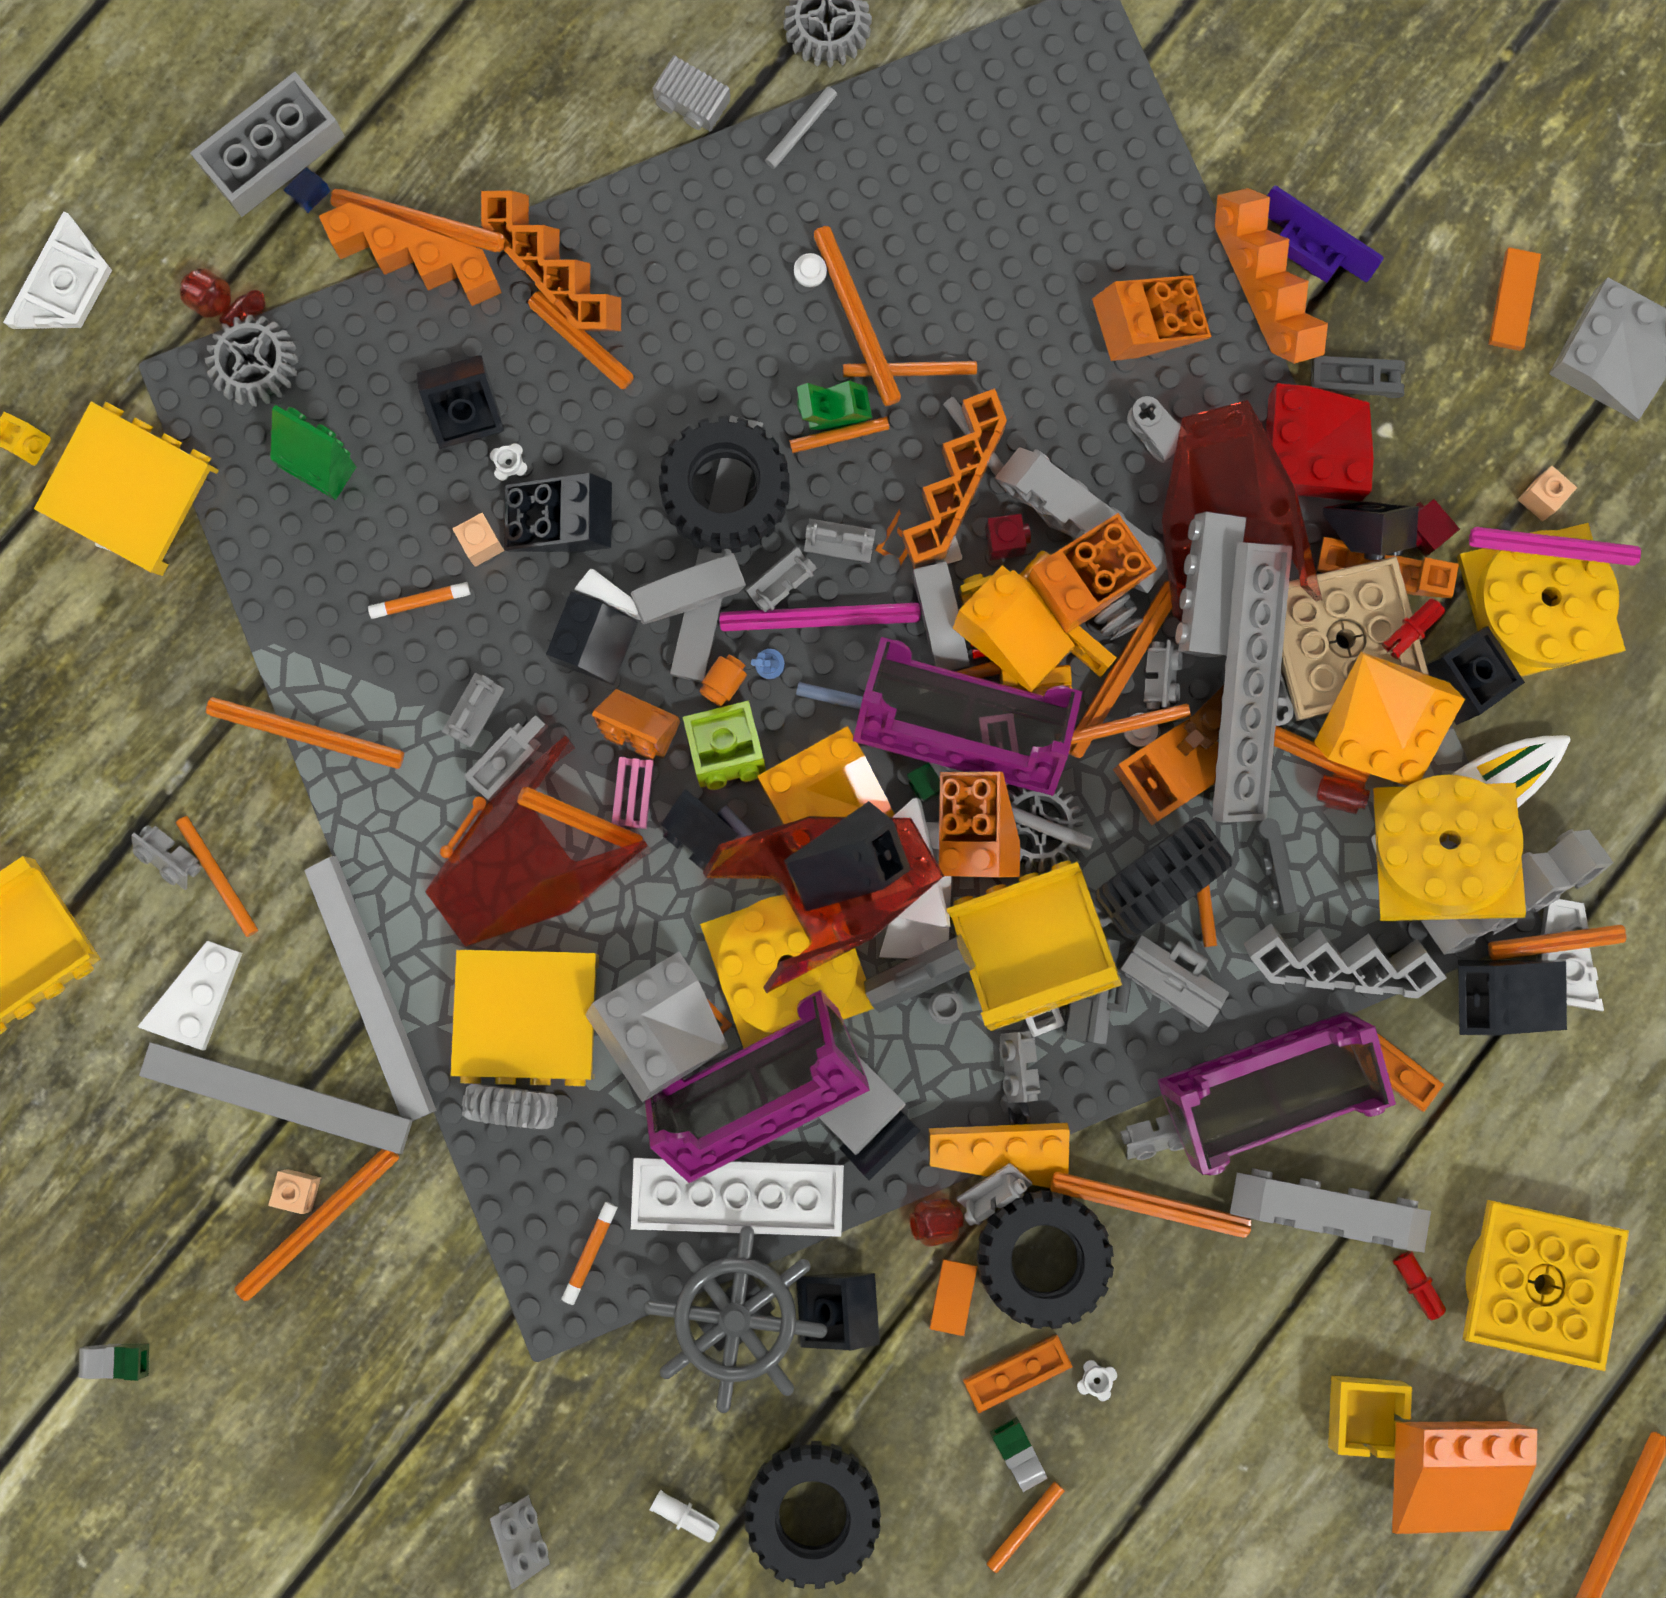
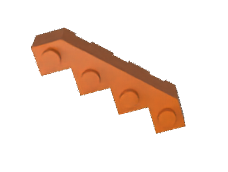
M1249 188L1217 195L1215 230L1271 353L1294 364L1323 356L1325 354L1328 323L1305 313L1309 281L1286 271L1289 239L1267 230L1270 197Z
M512 190L481 191V226L486 230L504 235V251L521 270H524L531 277L537 288L546 298L560 309L574 329L585 331H621V297L608 294H590V263L579 260H559L560 229L546 225H529V195Z
M351 202L319 215L328 238L340 259L370 247L384 275L414 262L428 291L459 278L471 306L502 293L483 249Z
M995 388L963 400L962 412L970 434L943 443L942 454L951 477L925 486L922 489V496L931 521L902 531V539L914 569L946 558L1005 430L1007 419Z

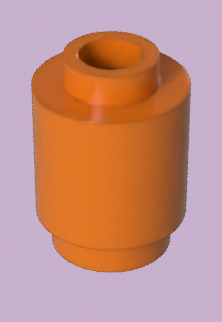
M730 654L726 658L719 656L702 680L701 684L703 686L699 692L714 704L722 707L725 701L729 702L746 678L747 674L743 671L745 664Z

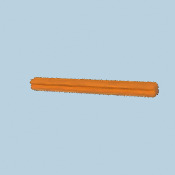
M334 189L331 192L330 202L334 207L351 202L471 246L492 252H501L504 248L505 237L501 233L344 189Z
M829 226L817 228L814 231V239L826 263L831 280L882 402L885 406L896 404L900 401L901 394L833 232Z
M1165 581L1144 614L1143 622L1135 629L1076 729L1104 722L1179 597L1181 589L1176 584ZM1092 740L1070 745L1069 754L1076 758H1081Z
M211 697L206 706V713L212 717L399 769L404 760V752L401 750L215 697Z
M381 1149L235 1287L236 1294L243 1301H248L255 1296L399 1159L398 1154Z
M1055 1172L1050 1181V1190L1052 1192L1242 1238H1246L1251 1231V1219L1215 1209L1061 1172Z
M1657 1432L1650 1433L1576 1598L1602 1597L1666 1456L1665 1436Z

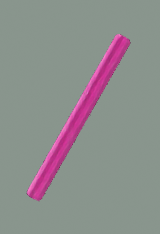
M919 603L774 609L773 611L767 610L766 612L763 610L726 611L720 613L719 623L722 631L913 623L920 621L921 607Z

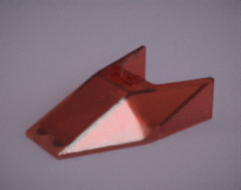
M1245 400L1182 417L1162 515L1173 616L1182 623L1183 609L1180 608V596L1187 583L1184 563L1187 555L1190 554L1192 540H1189L1188 531L1191 521L1195 519V515L1204 512L1246 517L1243 543L1292 546L1291 558L1299 571L1300 586L1316 602L1322 601L1296 488L1250 402Z
M566 735L488 802L455 848L453 854L425 890L428 897L465 947L571 912L652 852L643 840L581 861H574L570 859L534 810L518 804L517 798L523 787L537 790L554 764L575 749Z
M809 816L720 844L703 871L705 878L775 880L780 885L809 939V947L800 955L780 962L763 987L766 993L873 939L944 877L912 818L890 817L894 821L911 869L909 872L883 890L810 911L804 910L784 860L845 817Z

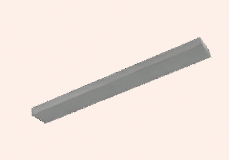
M730 415L729 422L737 423L738 417ZM746 419L748 420V426L754 428L756 425H759L763 428L762 422ZM720 458L708 510L717 513H731L744 508L753 470L745 463L736 459ZM704 546L702 549L699 548L695 566L734 553H731V549H722L721 554L713 553L710 547ZM723 598L708 602L704 607L684 612L670 676L702 682L706 675Z
M337 856L328 857L304 871L401 1117L415 1121L437 1110Z
M149 1043L139 1076L397 1154H403L413 1121L156 1043Z

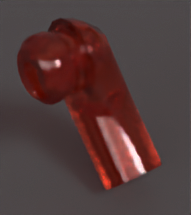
M250 290L246 295L236 298L219 318L220 324H227L231 328L234 326V317L241 320L246 318L247 314L253 316L261 313L266 305L263 293L258 290Z

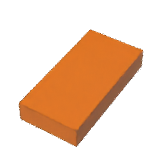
M942 1259L929 1329L964 1336L977 1265Z

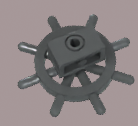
M744 1226L740 1231L737 1256L720 1258L706 1265L703 1264L688 1243L683 1242L679 1244L677 1252L693 1275L683 1287L677 1303L648 1300L644 1304V1311L647 1314L674 1318L677 1340L682 1349L678 1355L661 1367V1377L670 1379L689 1363H692L704 1374L720 1380L716 1408L720 1413L728 1412L731 1407L734 1382L751 1380L765 1373L768 1374L783 1395H791L794 1392V1385L778 1363L787 1353L794 1334L822 1338L827 1334V1327L822 1323L796 1320L795 1304L788 1288L810 1270V1262L806 1259H801L779 1275L768 1265L752 1259L754 1229L751 1226ZM734 1273L733 1285L726 1291H723L714 1278L722 1274ZM756 1278L763 1281L767 1286L763 1288ZM703 1287L713 1301L705 1307L692 1306L695 1295ZM775 1297L780 1306L781 1318L774 1317L771 1313L776 1306L772 1301ZM690 1320L696 1321L704 1332L696 1341L691 1331ZM752 1329L779 1332L775 1343L769 1351ZM744 1342L756 1360L736 1365L739 1345ZM711 1346H714L718 1352L724 1349L722 1362L711 1358L705 1351Z

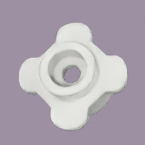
M513 443L510 446H502L491 451L490 459L494 461L496 467L494 474L497 479L504 481L508 476L515 474L522 476L527 472V465L522 461L521 457L523 449L519 444ZM507 459L512 460L510 465L505 463Z
M1093 1360L1085 1362L1083 1365L1085 1371L1083 1378L1077 1384L1079 1392L1083 1395L1090 1393L1100 1401L1108 1400L1111 1396L1110 1390L1113 1381L1117 1378L1115 1369L1113 1367L1104 1368L1098 1366ZM1096 1377L1100 1378L1099 1384L1094 1383Z

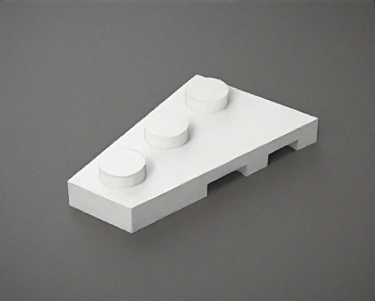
M1559 899L1544 907L1541 935L1589 929L1584 903ZM1590 947L1538 954L1537 960H1566L1567 1006L1604 1011L1602 999H1599L1596 980H1598L1596 967H1593Z
M207 941L138 1027L191 1047L206 1050L243 953Z

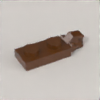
M1224 685L1184 724L1183 728L1189 735L1177 748L1185 756L1199 744L1206 750L1219 739Z

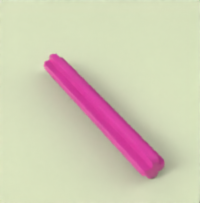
M1474 527L1469 535V545L1472 547L1630 566L1638 564L1641 558V548L1633 545Z

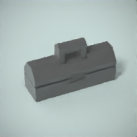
M960 934L869 977L864 981L865 992L871 1005L880 1013L966 973L976 965Z
M1106 939L1117 968L1120 941ZM1120 976L1122 985L1116 988L1114 1003H1107L1109 992L1107 990L1067 1004L1062 1039L1106 1045L1111 1011L1127 1013L1132 978Z

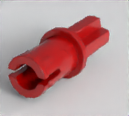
M1431 598L1410 618L1405 617L1402 620L1403 625L1382 643L1386 652L1388 653L1391 650V656L1398 659L1417 639L1422 640L1425 637L1424 632L1445 613L1442 604Z
M1413 1251L1404 1252L1394 1258L1392 1262L1396 1265L1408 1285V1294L1413 1293L1426 1317L1432 1321L1443 1316L1446 1308L1431 1285L1433 1279L1430 1276H1426Z

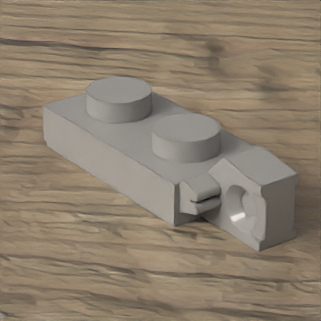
M535 715L525 727L519 723L513 728L510 727L464 775V778L487 800L491 801L537 752L536 750L541 745L537 739L548 726Z

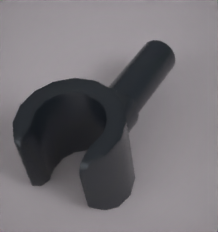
M1026 1102L1019 1103L1022 1113H1013L1011 1108L1008 1107L1011 1125L1032 1124Z

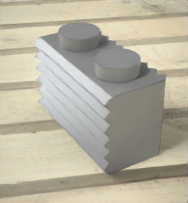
M677 56L671 58L653 86L654 99L658 107L670 114L673 111L684 116L683 119L689 126L697 130L703 127L709 132L712 131L713 126H715L730 102V89L727 85H723L710 75H706Z

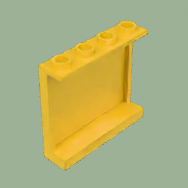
M105 401L103 407L90 402L34 509L145 570L163 576L169 565L162 561L209 472L217 474L219 469L209 465L212 458L195 449H192L190 454L181 450L182 442L165 433H163L161 438L151 433L153 426L134 417L132 423L122 418L124 411Z
M25 856L20 857L0 871L1 1035L7 1030L5 1026L7 1023L15 1018L17 1020L23 1019L36 1010L35 1004L44 998L49 1000L58 996L65 990L64 984L73 978L79 980L87 976L94 970L92 965L101 960L36 860Z
M1071 861L1057 863L1051 867L1052 871L1041 875H1038L1036 872L1026 874L1018 879L1019 883L1008 887L1005 884L993 886L987 889L986 894L977 898H973V896L962 897L953 902L954 906L946 908L947 913L952 918L957 936L961 934L976 965L969 972L983 1011L981 1016L984 1025L990 1031L1122 985L1085 877L1078 862L1072 864Z
M456 950L451 1076H460V1083L481 1084V1077H495V1084L516 1085V1078H530V1085H551V1079H565V1086H586V1079H595V1074H593L594 1028L585 1014L591 1004L595 1002L596 968H599V954Z

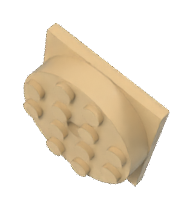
M1397 556L1289 581L1281 672L1289 690L1296 721L1330 712L1360 652L1429 675L1419 639L1403 652L1398 659L1391 656V650L1387 653L1382 646V643L1403 625L1402 620L1405 617L1410 618L1412 616ZM1336 635H1342L1347 638L1349 642L1348 650L1341 648L1337 642L1333 643L1336 640Z

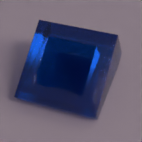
M306 167L283 191L308 214L331 190L322 178Z

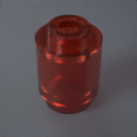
M1333 773L1331 776L1323 774L1318 787L1316 801L1322 802L1324 807L1356 815L1359 809L1365 810L1370 790L1365 789L1364 781Z

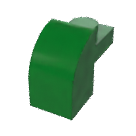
M846 381L829 388H823L810 383L797 387L799 398L797 402L798 410L802 420L809 421L810 429H837L872 419L867 386Z

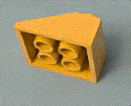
M1360 652L1314 743L1327 760L1409 786L1423 778L1465 698L1449 682Z
M848 726L757 776L761 787L797 851L868 801L888 817L892 818L895 815L857 742H853L854 736Z

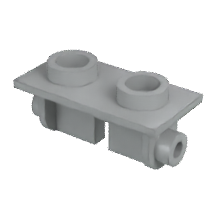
M809 518L804 552L870 563L876 530Z
M796 546L745 590L759 610L766 612L770 609L773 611L775 609L774 606L790 594L789 591L792 588H797L808 577L812 578L814 576L812 572L817 568L810 559L804 557Z
M1167 640V648H1165L1164 642H1152L1151 648H1148L1146 672L1158 674V679L1145 680L1143 702L1147 704V710L1157 711L1160 710V705L1165 709L1179 703L1180 685L1176 681L1177 670L1182 669L1183 653L1178 652L1179 646L1172 640Z
M474 673L442 732L472 748L505 688L495 684L493 680L484 675Z
M149 825L145 826L140 832L142 838L133 833L132 846L134 855L144 864L148 865L151 863L158 868L162 878L169 884L175 885L177 883L186 890L188 888L187 876L195 877L202 868L198 864L199 860L181 846L171 854L167 852L175 844V841L156 826L153 828Z
M1031 1031L1001 1034L999 1051L1004 1062L1005 1077L1003 1089L1007 1095V1102L1023 1103L1038 1101L1037 1094L1041 1093L1038 1069L1026 1070V1063L1037 1062L1035 1038L1031 1037Z
M1177 1112L1181 1125L1184 1129L1180 1133L1186 1134V1137L1190 1144L1191 1138L1186 1125L1184 1114L1181 1115L1180 1112ZM1170 1115L1156 1118L1159 1130L1153 1132L1149 1120L1126 1126V1130L1120 1131L1123 1144H1128L1127 1160L1132 1158L1137 1160L1149 1159L1156 1155V1152L1170 1149L1171 1151L1184 1149Z
M1009 1163L958 1196L956 1200L967 1209V1212L964 1214L966 1222L971 1226L974 1224L980 1225L983 1223V1220L995 1213V1208L999 1207L1002 1209L1012 1201L1023 1197V1192L1032 1185V1182Z

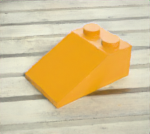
M1001 566L959 609L953 626L957 633L1031 693L1075 646L1033 591L1004 566Z

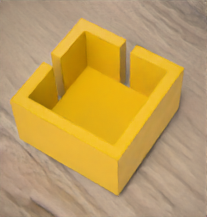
M1331 1376L1328 1447L1338 1455L1370 1457L1371 1453L1377 1458L1395 1459L1396 1422L1402 1421L1394 1420V1413L1403 1419L1411 1420L1412 1387L1399 1380Z

